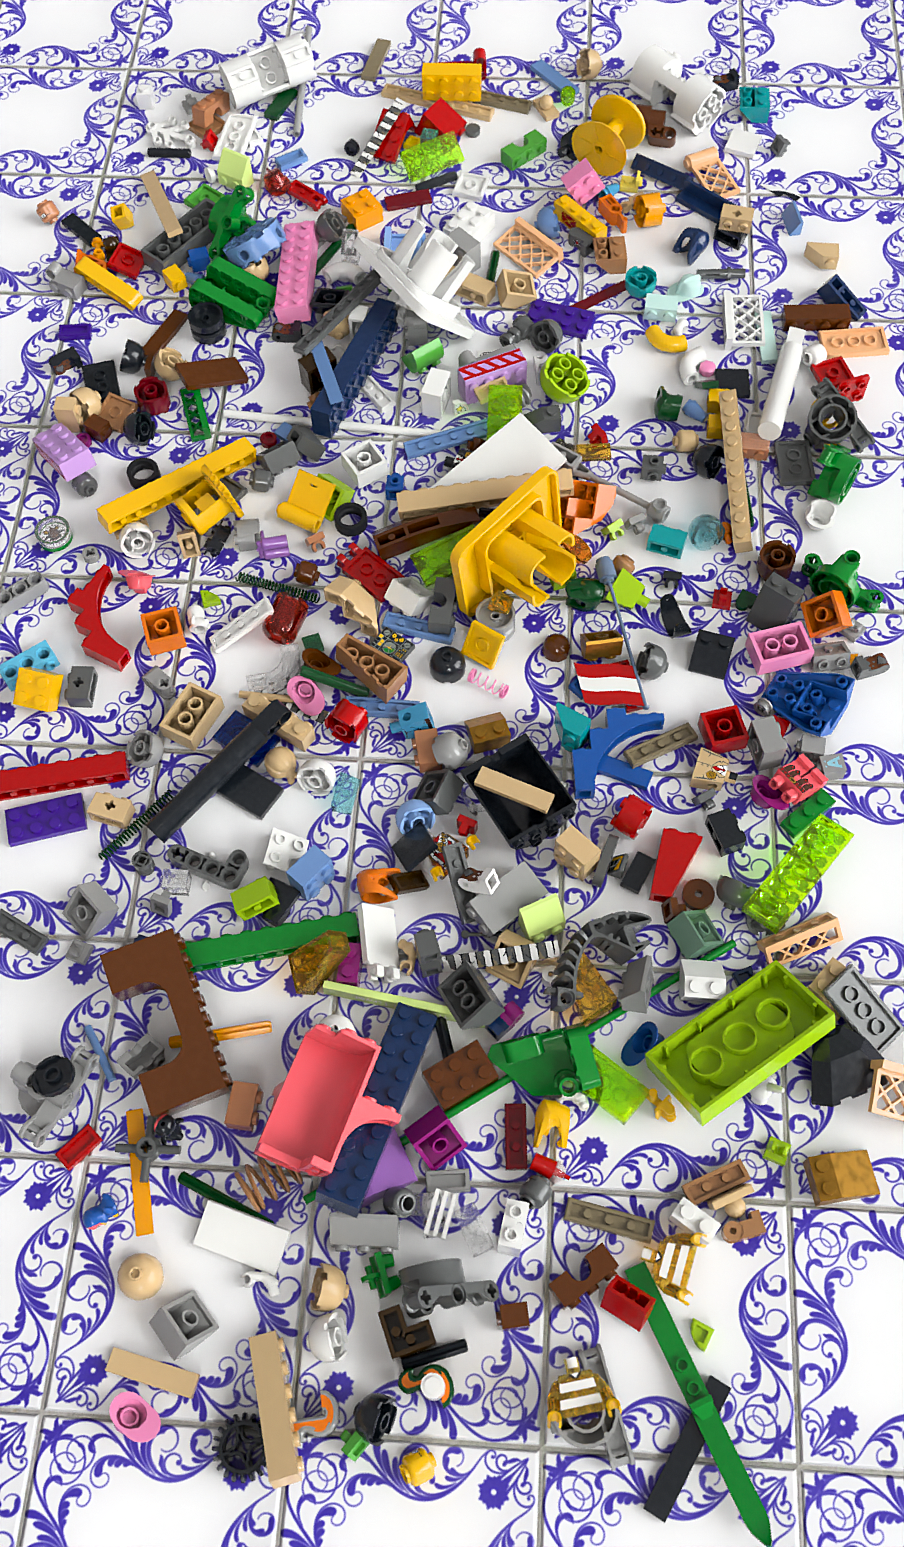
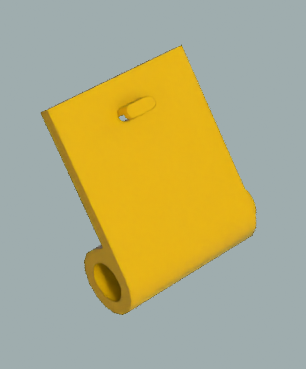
M299 469L288 501H284L277 506V516L311 533H317L321 527L336 485Z

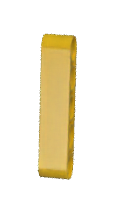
M86 256L74 267L75 272L84 276L86 281L132 311L143 300V296L136 289Z

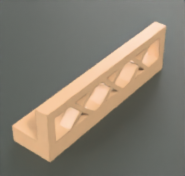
M826 912L758 940L756 943L758 949L765 954L767 965L773 962L771 953L776 951L782 952L777 961L783 965L843 940L838 918ZM834 928L836 936L829 939L826 938L825 935L828 930ZM817 936L818 939L814 945H807L810 937ZM793 944H800L797 952L793 954L789 952Z

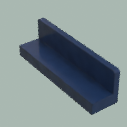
M636 153L630 167L679 190H683L684 181L687 178L691 181L694 179L690 175L639 153Z
M688 178L684 181L683 190L675 199L679 204L716 224L720 223L723 203L736 205Z

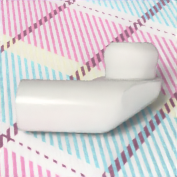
M685 318L679 319L673 327L675 336L683 335L682 329H686V326L688 327L689 322Z

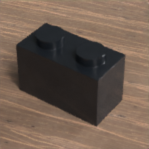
M729 808L707 815L705 825L721 857L743 850L746 842L745 833L742 830L740 831L737 825V817L734 813H731Z

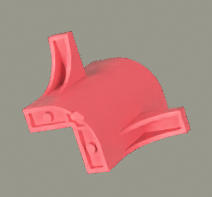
M320 1023L315 1024L305 1032L286 1079L273 1090V1106L253 1154L298 1173L304 1171L310 1176L323 1177L331 1174L344 1141L355 1128L368 1123H381L391 1127L399 1124L402 1115L396 1113L395 1108L388 1105L383 1107L377 1104L376 1100L372 1097H362L382 1047L376 1045V1042L370 1038L363 1039L357 1036V1033L349 1028L341 1029L335 1033L331 1031V1027Z

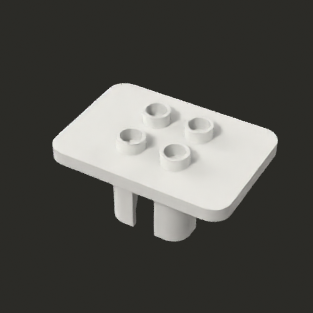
M419 219L415 220L395 251L363 236L358 235L352 243L353 247L381 276L380 281L399 295L398 300L401 304L414 311L426 322L471 339L476 329L459 312L461 306L453 296L475 266V262L465 254L459 264L446 276L458 258L456 254H453L458 245L448 235L434 227L412 260L411 258L417 243L426 231L425 226L427 224Z

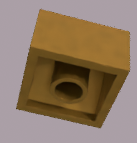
M616 629L580 634L581 653L587 661H596L600 657L613 659L616 658V655H621L623 637Z
M501 712L464 721L474 754L498 749L511 742V733L506 719Z

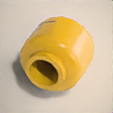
M417 1448L403 1456L399 1469L405 1483H410L412 1486L417 1487L433 1478L434 1467L437 1464L431 1452L427 1453L423 1448Z

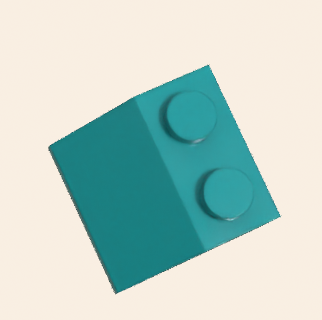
M557 702L554 724L561 746L568 752H572L573 749L582 748L588 740L591 719Z

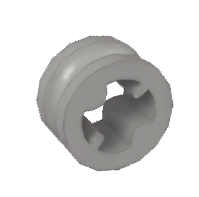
M94 546L85 547L82 551L85 562L89 564L96 563L100 558L98 550Z
M760 698L754 704V709L761 716H767L773 710V706L767 699Z

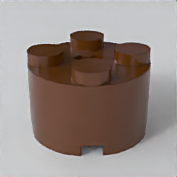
M772 540L763 545L756 568L764 581L773 572L785 579L790 577L796 559L794 548L790 544L782 543L780 540Z

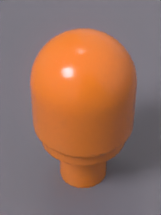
M721 522L717 528L719 536L722 540H725L726 544H731L733 542L732 527L728 522Z

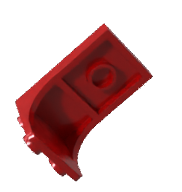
M382 109L375 131L389 109ZM402 112L398 115L372 158L392 164L396 163L407 131L415 132L416 126L408 113Z
M842 356L824 360L816 365L811 364L810 367L818 384L823 381V378L827 377L841 396L848 398L851 402L863 399L870 376L869 374L854 377Z

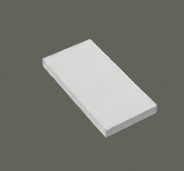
M229 113L211 156L212 160L220 161L224 147L244 155L258 121L257 116Z
M208 1200L193 1244L275 1276L291 1230L216 1201Z

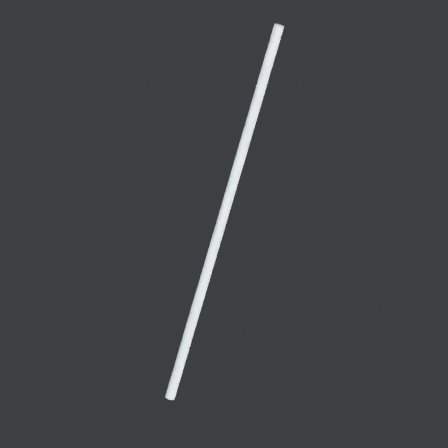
M225 409L224 412L225 418L273 423L286 422L288 424L312 426L310 417ZM342 421L339 425V429L416 437H424L443 431ZM489 436V437H486V438H482V439H484V440L487 441V440H488L489 438H491L492 436Z

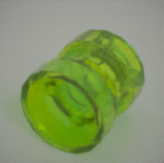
M565 86L561 90V103L564 106H571L575 102V89L571 86Z

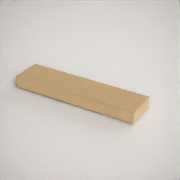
M484 766L481 767L474 781V785L545 814H547L554 799V794Z
M113 1347L105 1369L107 1372L193 1399L200 1378L199 1374Z

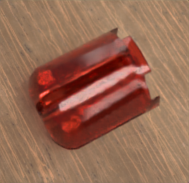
M288 592L277 594L272 604L274 613L272 616L269 615L262 624L264 635L272 642L280 645H289L296 640L309 608L302 598L299 597L297 600L287 596Z

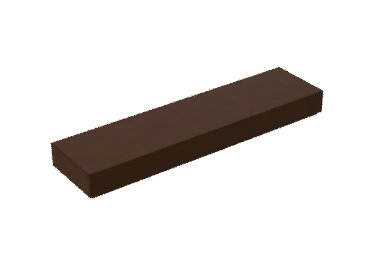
M174 309L143 346L145 357L153 356L155 360L158 351L167 346L188 320V314Z

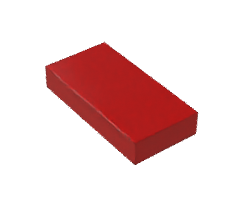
M87 1124L56 1152L55 1156L67 1170L71 1171L103 1139Z

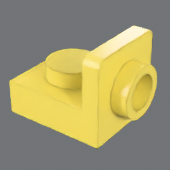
M641 171L637 172V177L622 175L619 191L637 193L638 188L642 187L643 177H640Z

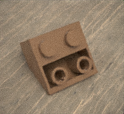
M624 236L593 238L596 264L609 274H626L627 252Z

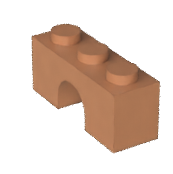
M215 89L193 105V124L207 128L214 122V113L223 116L230 111L229 93L222 89Z

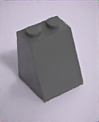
M773 572L763 584L746 621L761 630L790 624L797 615L805 590Z

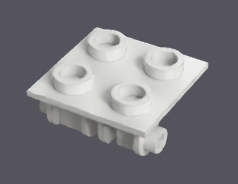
M273 828L263 864L270 871H273L274 868L287 871L307 852L309 840Z

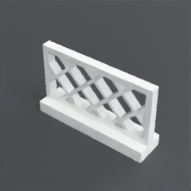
M724 290L722 297L724 351H731L732 347L765 346L762 295H730V290ZM733 301H740L742 303L737 305ZM750 301H758V303L754 306ZM746 305L750 310L745 311L742 307ZM738 311L743 315L741 317H737L734 313ZM753 311L759 314L756 318L751 315ZM746 317L751 320L748 324L743 321ZM738 323L743 326L740 330L735 327ZM754 323L760 326L757 330L752 327ZM747 329L752 332L749 336L744 333ZM740 335L744 340L736 341V337ZM756 335L761 338V341H755L752 338Z

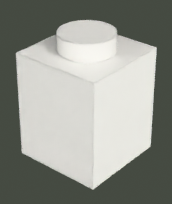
M146 84L138 85L136 97L139 109L154 110L156 99L153 86Z

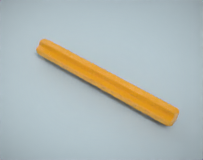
M268 1020L213 1029V1032L216 1033L219 1041L271 1033L272 1024ZM181 1035L169 1037L168 1041L171 1049L182 1047Z

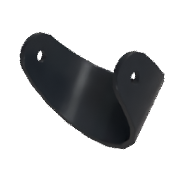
M672 594L664 595L660 599V611L669 637L673 639L691 634L692 631L686 623Z

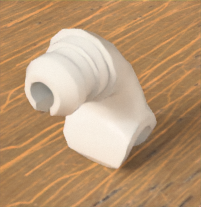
M581 1092L576 1093L572 1097L550 1095V1099L556 1098V1101L563 1104V1101L570 1100L581 1111L589 1109L586 1095Z
M248 1271L241 1275V1278L250 1276V1282L244 1284L243 1287L251 1288L255 1282L260 1281L268 1289L269 1296L279 1295V1281L270 1274L263 1271Z

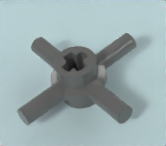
M148 1116L146 1135L136 1144L115 1145V1152L135 1153L137 1158L142 1161L140 1183H148L151 1162L156 1160L160 1154H181V1146L161 1145L160 1141L154 1137L156 1118ZM150 1145L152 1150H148V1153H146L144 1149Z

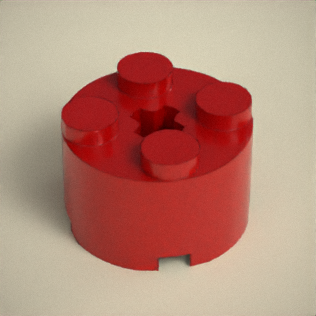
M343 698L325 719V727L327 730L330 727L333 731L332 735L336 739L344 743L350 744L351 741L355 743L368 726L369 721L366 716L368 713L365 708L357 707L350 703L349 700Z
M629 794L619 806L621 811L618 815H614L610 824L613 825V828L634 840L638 836L637 830L643 829L654 806L634 794Z

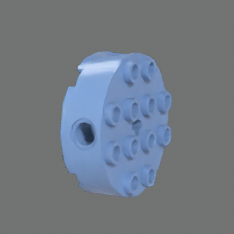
M270 217L245 230L244 234L234 237L224 246L223 251L230 263L244 269L250 265V262L254 261V263H257L263 259L262 256L270 250L278 249L281 246L280 244L286 241V233L277 217Z

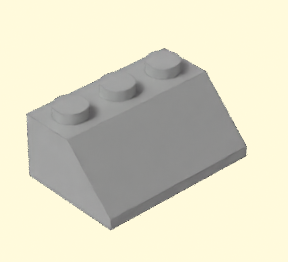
M330 1212V1245L332 1248H335V1251L348 1252L349 1248H357V1252L370 1253L371 1249H380L381 1253L392 1254L393 1250H398L400 1230L398 1215L359 1213L358 1217L355 1218L345 1213Z

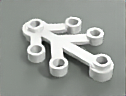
M171 115L166 121L160 123L151 121L145 126L146 132L153 136L152 141L156 147L162 145L161 137L158 136L159 133L164 136L166 148H175L174 142L170 137L185 142V146L188 149H193L197 146L196 138L192 134L185 136L176 133L189 129L188 120H181L180 125H176V117Z

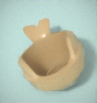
M283 746L275 747L266 754L264 765L270 776L277 779L286 777L288 783L292 785L295 779H297L298 774L295 772V754L289 748Z

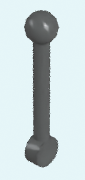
M467 930L461 932V936L464 939H467L469 936H487L481 932H468ZM499 930L492 936L498 938L503 932Z

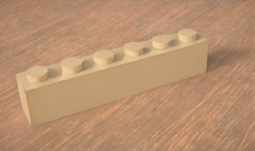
M276 1330L249 1337L248 1339L268 1478L273 1489L302 1481L301 1472L305 1471L303 1457L302 1455L298 1456L297 1447L301 1446L299 1433L294 1431L293 1425L294 1422H297L294 1406H290V1398H293L291 1384L286 1381V1375H289L287 1360H283L282 1352L286 1351L283 1337L279 1338Z

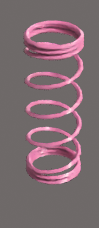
M473 668L468 675L467 681L471 683H475L477 681L478 687H481L485 684V690L488 691L492 688L493 693L494 684L497 680L494 681L493 685L489 689H486V683L489 679L488 676L486 681L481 686H479V678L482 675V672L479 674V677L474 682H472V680L475 678L477 674V669ZM504 683L496 693H493L497 694L499 692V697L502 699L509 690L508 685L503 687Z

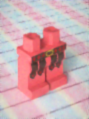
M801 754L793 762L780 767L768 785L773 790L779 789L782 792L781 799L786 804L792 802L793 805H796L799 801H803L823 788L828 778L817 767L813 769L815 765L804 754Z

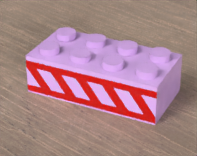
M520 348L460 367L458 368V392L463 401L469 405L478 401L474 394V388L504 376L508 385L521 386V384H526L527 360Z
M62 423L54 424L50 429L40 432L36 437L32 438L39 454L67 482L97 465L89 448Z

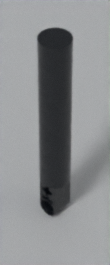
M278 699L272 701L146 824V827L165 843L290 719L292 712Z

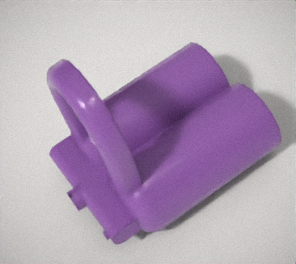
M260 531L261 541L256 542V550L259 552L260 559L265 558L269 560L290 556L286 535L265 538L264 531Z

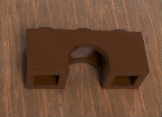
M603 1243L583 1258L590 1271L589 1277L586 1280L577 1281L566 1270L548 1284V1289L563 1310L568 1307L570 1310H573L582 1302L580 1298L584 1294L592 1295L600 1288L598 1283L604 1279L608 1282L618 1274L615 1270L619 1267V1264Z

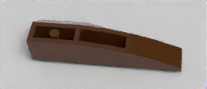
M475 506L403 519L372 532V536L381 558L385 561L477 524L481 520Z

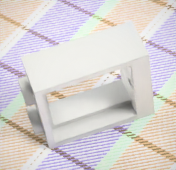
M507 1198L498 1240V1253L515 1257L520 1256L530 1203Z

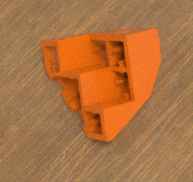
M573 480L574 496L560 497L561 517L563 518L562 528L576 535L602 521L614 504L616 486Z

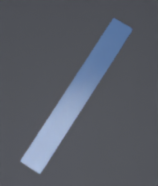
M321 341L312 350L329 402L330 404H335L344 400L325 347Z

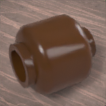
M303 560L300 564L297 563L293 576L296 577V582L312 586L314 581L318 582L320 572L317 571L318 566L316 564Z

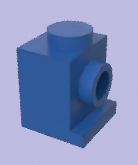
M392 473L387 475L386 500L397 501L396 493L391 492L400 493L405 489V480L401 474Z

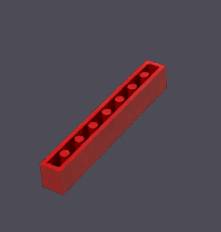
M115 751L105 755L96 754L93 757H78L74 760H59L55 763H40L31 767L22 766L12 770H0V801L131 780L129 760L126 758L125 751Z

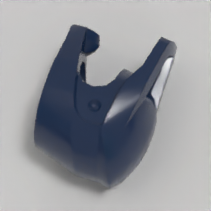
M688 227L680 234L672 251L675 253L688 251L687 262L691 266L708 246L709 234L701 229ZM687 237L690 238L688 243L682 247L683 240Z

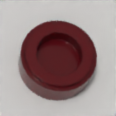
M264 432L260 436L261 445L267 449L276 445V434Z

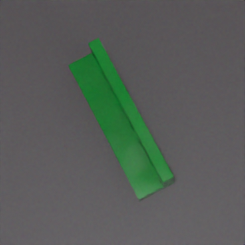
M185 388L179 390L192 443L212 438L200 389L187 390ZM194 393L191 399L184 397L186 394ZM191 405L197 407L194 411L188 409ZM194 417L200 419L197 424L191 422ZM197 429L204 432V434L194 436Z

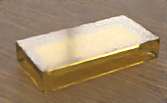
M610 443L576 445V453L582 456V462L611 460Z

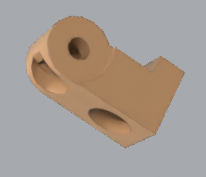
M759 1209L751 1211L748 1214L749 1219L727 1222L721 1231L722 1238L727 1243L733 1244L764 1235L767 1231Z

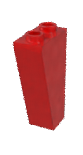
M674 828L663 829L649 900L664 903L669 897H673L700 848L703 836L693 832H680Z

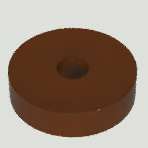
M703 879L688 881L682 891V900L691 910H706L712 905L715 898L714 888ZM695 893H700L702 896L697 897Z

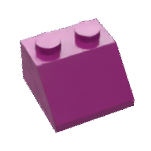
M439 1105L435 1106L404 1130V1133L431 1171L437 1170L468 1146Z

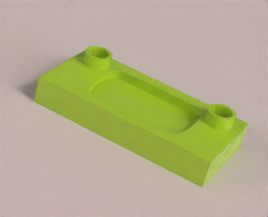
M775 960L646 1052L647 1067L698 1123L704 1126L836 1028L835 1013L783 965Z

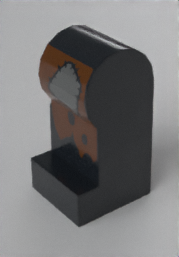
M735 68L729 69L727 74L712 77V81L723 88L725 92L738 89L740 75Z
M295 320L294 324L278 322L273 325L272 339L275 342L297 343L302 338L301 320Z
M74 346L49 359V365L55 375H62L66 370L74 367L80 369L83 366Z

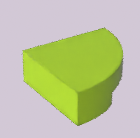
M208 590L200 591L204 608L221 605L218 595Z
M693 1318L690 1327L692 1339L695 1345L705 1352L714 1329Z

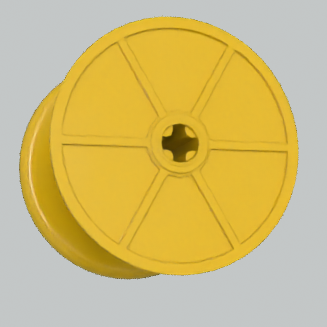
M610 94L600 97L594 103L591 111L592 121L580 124L572 135V148L578 161L581 162L586 157L596 173L602 176H613L619 173L626 163V150L637 147L644 139L646 132L645 121L640 110L628 99Z

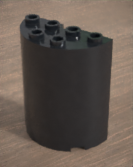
M526 733L500 747L493 755H487L460 771L512 849L518 850L529 846L537 847L545 838H551L558 834V829L576 814L574 811L577 804ZM481 767H487L554 794V799L547 814L474 785Z

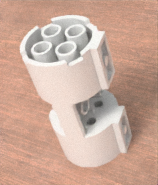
M301 32L218 64L226 92L229 93V99L235 110L317 78L316 69L313 70L315 62L312 51L306 39L301 38L303 36Z
M656 44L647 47L639 55L632 68L628 87L633 93L652 106L664 101L669 96L672 97L675 101L671 117L696 136L699 132H703L705 127H711L723 110L722 102L723 99H726L725 90L712 81L713 78L707 73L706 75L702 73L694 74L685 81L681 78L683 63L680 61L681 57L676 52L670 53Z

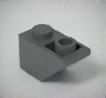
M294 424L286 437L287 440H293L299 452L316 462L319 461L326 450V447L311 429L306 426Z

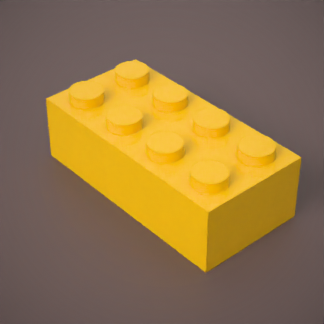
M423 63V100L437 101L441 97L444 101L481 102L482 64Z

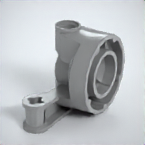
M83 1045L78 1046L70 1059L75 1067L74 1081L65 1092L55 1097H44L37 1094V1091L32 1086L31 1077L32 1074H35L37 1065L35 1066L29 1062L24 1063L23 1061L18 1062L12 1069L10 1077L19 1089L18 1099L22 1109L31 1117L22 1125L18 1136L33 1142L36 1148L40 1147L58 1120L66 1117L76 1107L80 1098V1088L97 1066L100 1056L88 1052Z
M598 1343L596 1347L583 1351L578 1349L580 1364L585 1375H579L576 1379L570 1378L564 1383L593 1377L596 1386L576 1391L580 1397L596 1393L600 1394L602 1402L594 1403L599 1418L596 1419L594 1417L587 1424L577 1422L574 1425L569 1409L561 1410L560 1401L572 1399L574 1396L572 1392L560 1394L559 1388L554 1395V1400L556 1401V1411L562 1416V1427L559 1428V1423L552 1421L550 1423L552 1434L556 1433L557 1436H561L567 1443L579 1448H595L605 1443L606 1454L612 1471H616V1467L629 1463L635 1465L633 1452L619 1409H611L613 1417H609L607 1413V1401L602 1390L607 1388L612 1398H616L608 1373L602 1347ZM625 1454V1457L618 1459L615 1458L616 1456Z

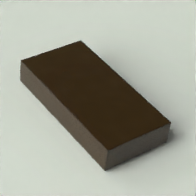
M422 870L393 874L388 877V881L396 895L423 891L430 887Z

